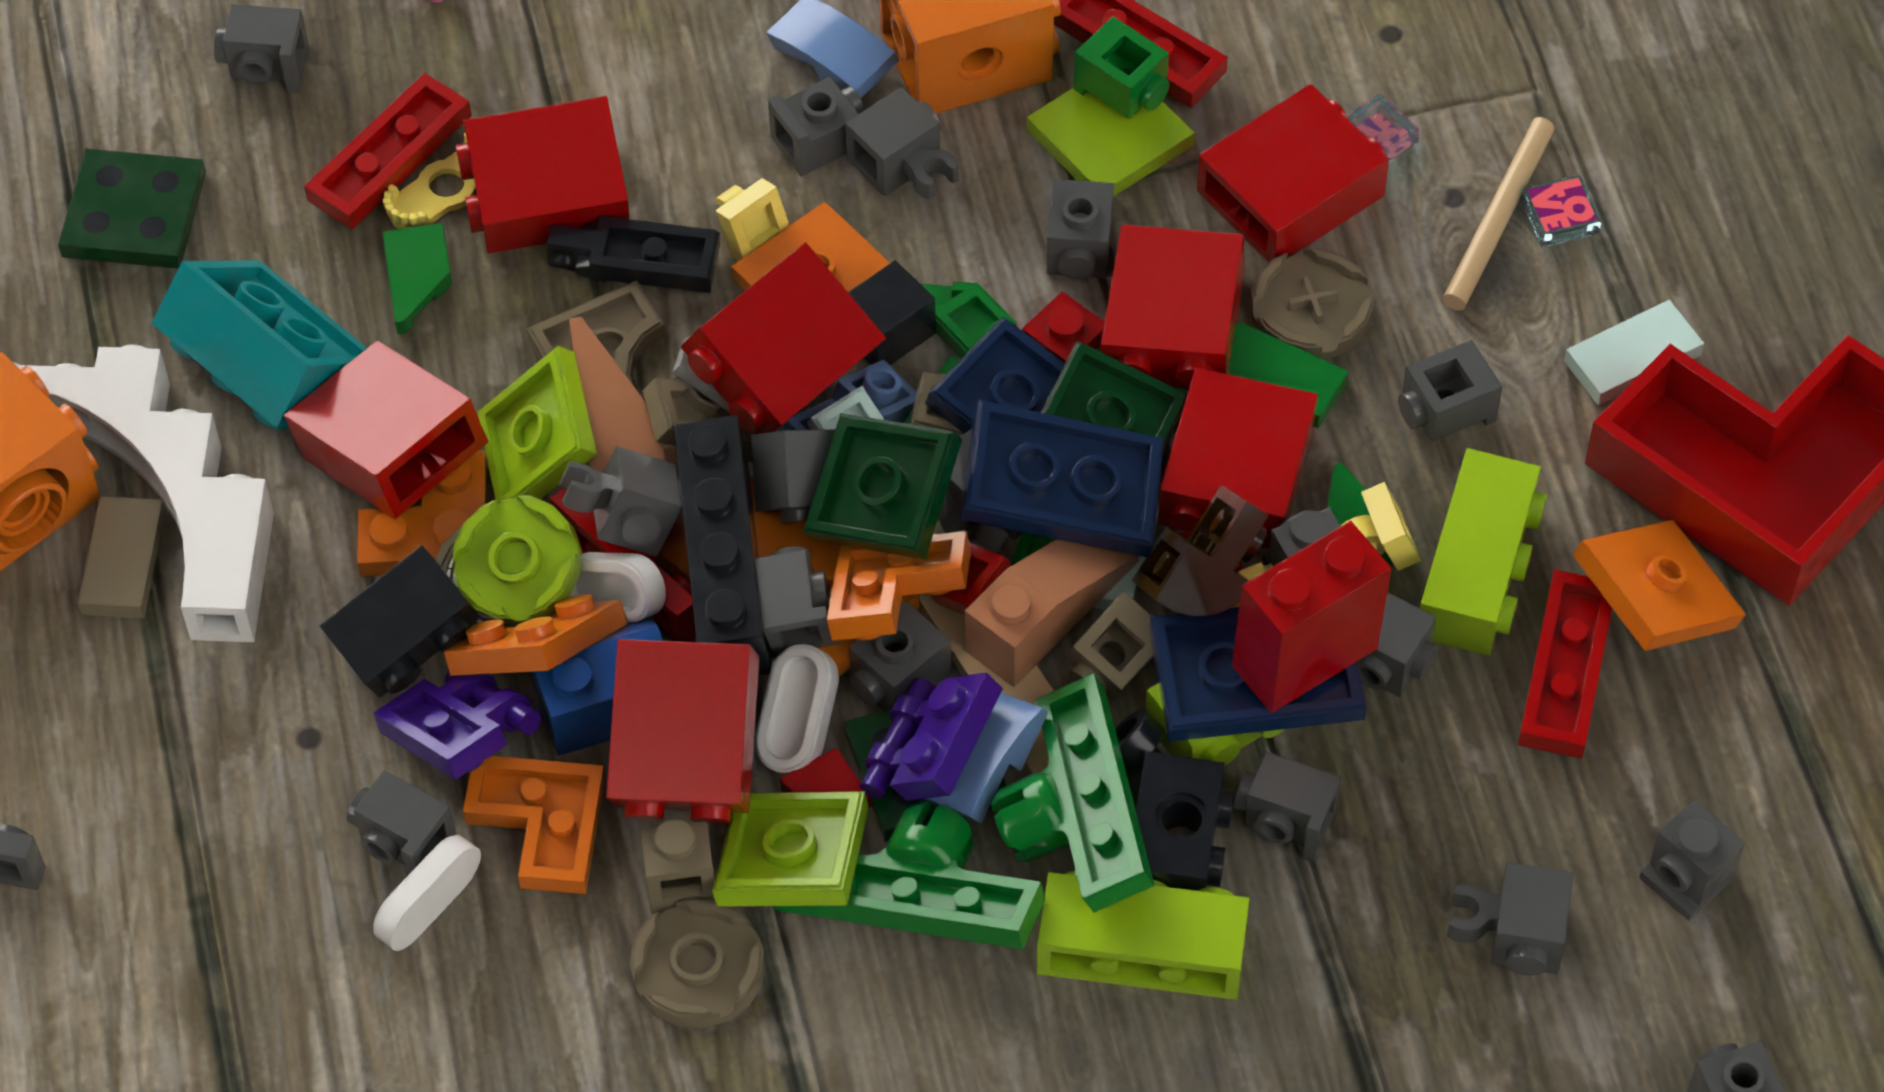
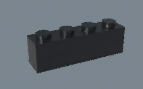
M733 415L674 424L696 642L750 644L759 655L758 676L770 674L769 643L762 629L754 560L759 558L748 457L738 416Z

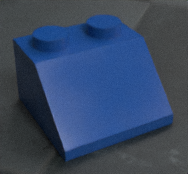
M651 617L638 622H627L628 624L549 671L529 672L558 756L611 739L618 639L663 641L658 625Z

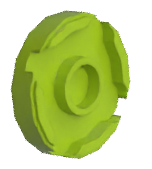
M515 496L516 498H507L502 501L496 499L482 505L464 522L453 547L452 561L455 562V574L457 577L455 580L458 589L479 613L493 620H503L504 624H520L530 619L551 615L555 611L554 605L557 602L570 597L580 576L582 549L574 527L553 505L532 496Z

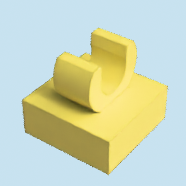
M763 178L746 190L733 185L715 198L716 203L720 206V208L715 210L730 254L737 261L790 226L777 187Z
M1383 482L1362 491L1361 493L1370 515L1357 516L1345 523L1352 521L1380 555L1386 551L1397 571L1420 562L1421 558L1402 511L1386 483Z

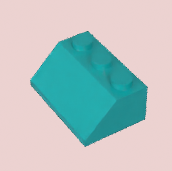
M261 260L182 261L151 323L170 339L169 344L174 351L186 358L197 361L212 374L211 380L217 387L240 397L253 408L252 414L259 422L276 430H285L289 427L284 417L285 413L367 349L365 345Z

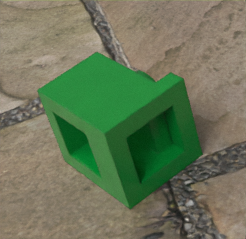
M1112 16L1075 51L1074 90L1081 95H1084L1087 91L1129 119L1141 107L1148 111H1153L1161 104L1169 90L1170 83L1167 80L1169 52Z

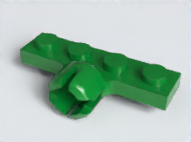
M1093 673L1035 699L1037 706L1048 711L1042 725L1049 756L1048 766L1041 773H1034L1000 788L993 796L991 804L993 813L1000 810L994 815L999 834L1006 846L1016 849L1014 855L1018 861L1033 862L1070 845L1082 899L1094 913L1155 885L1106 691Z
M921 802L904 811L886 848L877 854L858 855L847 906H773V908L777 911L1023 950L1045 902V896L1041 881L964 870L975 846L973 840L970 839L972 831L968 821L956 810L947 805L940 804L936 807L928 825L923 826L921 824L925 820L931 806L929 802Z

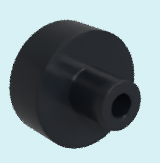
M1144 708L1129 715L1115 728L1126 773L1136 766L1141 770L1143 769L1145 751L1161 753L1156 746L1161 740L1165 729Z

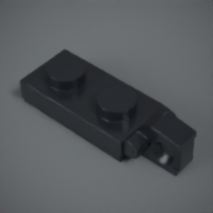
M600 215L598 223H587L584 225V228L551 224L547 241L548 265L576 271L577 275L590 276V279L623 283L638 281L640 285L711 293L720 248V232H717L715 229Z

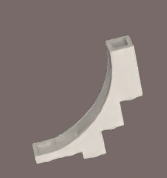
M125 345L121 348L98 347L95 367H81L71 363H62L56 366L20 365L14 363L20 370L25 366L32 368L45 384L49 392L48 398L58 408L63 404H67L80 417L88 432L84 438L99 444L122 459L142 476L163 500L174 518L183 539L185 571L181 610L190 639L198 641L255 642L274 516L266 480L252 478L243 474L217 477L222 447L213 414L199 413L191 409H176L172 412H166L170 381L161 350L146 348L140 345Z

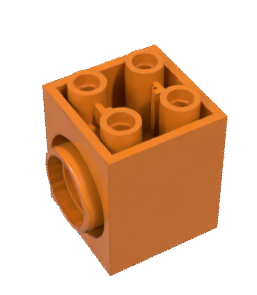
M879 0L880 33L885 44L894 50L899 58L895 66L906 91L918 103L923 101L930 105L936 114L1053 80V55L1060 53L1059 38L1054 26V17L1061 15L1059 0Z
M3 352L0 353V571L94 504L101 496L94 476V472L99 469V466L92 453L84 445L82 438L88 432L80 417L67 404H63L58 408L48 398L49 392L36 372L29 366H25L20 370Z

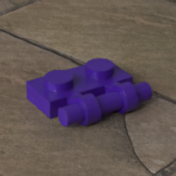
M449 670L445 675V684L440 688L423 679L373 713L381 734L454 780L467 772L475 770L484 760L507 745L502 728L507 731L519 730L526 735H530L537 731L541 724L540 713L531 708V702L527 697L512 688L501 690L497 687L494 677L489 674L450 676Z
M987 672L944 678L937 687L926 679H914L907 694L898 696L889 714L892 724L883 742L873 745L865 761L868 771L860 785V789L865 791L866 795L875 799H883L889 786L906 801L950 796L1003 688Z

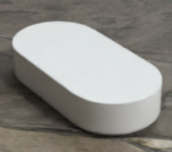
M588 552L581 555L580 576L570 597L579 594H592L594 601L621 600L627 622H638L657 614L662 609L665 603L666 589L659 569L644 555Z
M798 644L782 651L773 662L755 735V749L759 759L767 768L783 775L803 768L812 760L821 756L839 683V673L834 660L826 652L814 646Z
M461 835L449 836L442 840L383 902L374 919V935L394 951L403 950L411 945L471 881L481 860L480 849Z

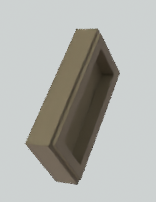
M100 496L77 603L81 615L145 619L166 514L162 499Z

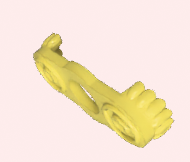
M464 133V143H467L466 133ZM457 151L444 160H437L427 165L420 172L419 177L399 191L393 184L388 186V191L384 192L383 205L387 216L395 227L404 229L433 224L448 212L465 207V197L475 196L474 179L464 180L463 189L453 196H438L430 189L431 182L441 175L452 174L461 178Z

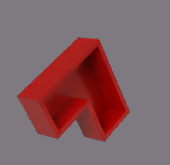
M1847 334L1772 413L1670 343L1593 422L1584 464L1664 520H1674L1687 536L1790 606L1884 505V358Z

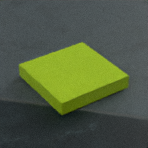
M1074 87L1026 117V130L1077 181L1114 183L1113 197L1193 147L1195 132L1163 101L1153 111H1148L1141 107L1129 119L1087 91L1084 95H1081L1074 90Z
M560 346L554 348L477 412L488 440L484 447L495 500L499 499L502 501L507 498H516L515 496H532L542 499L560 484L561 477L569 462L586 464L597 455L575 352Z
M865 791L750 793L749 814L731 813V820L728 825L712 889L717 907L847 906L869 809Z

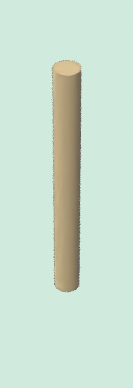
M1543 117L1534 118L1442 298L1444 304L1450 309L1456 311L1465 309L1555 130L1553 123Z

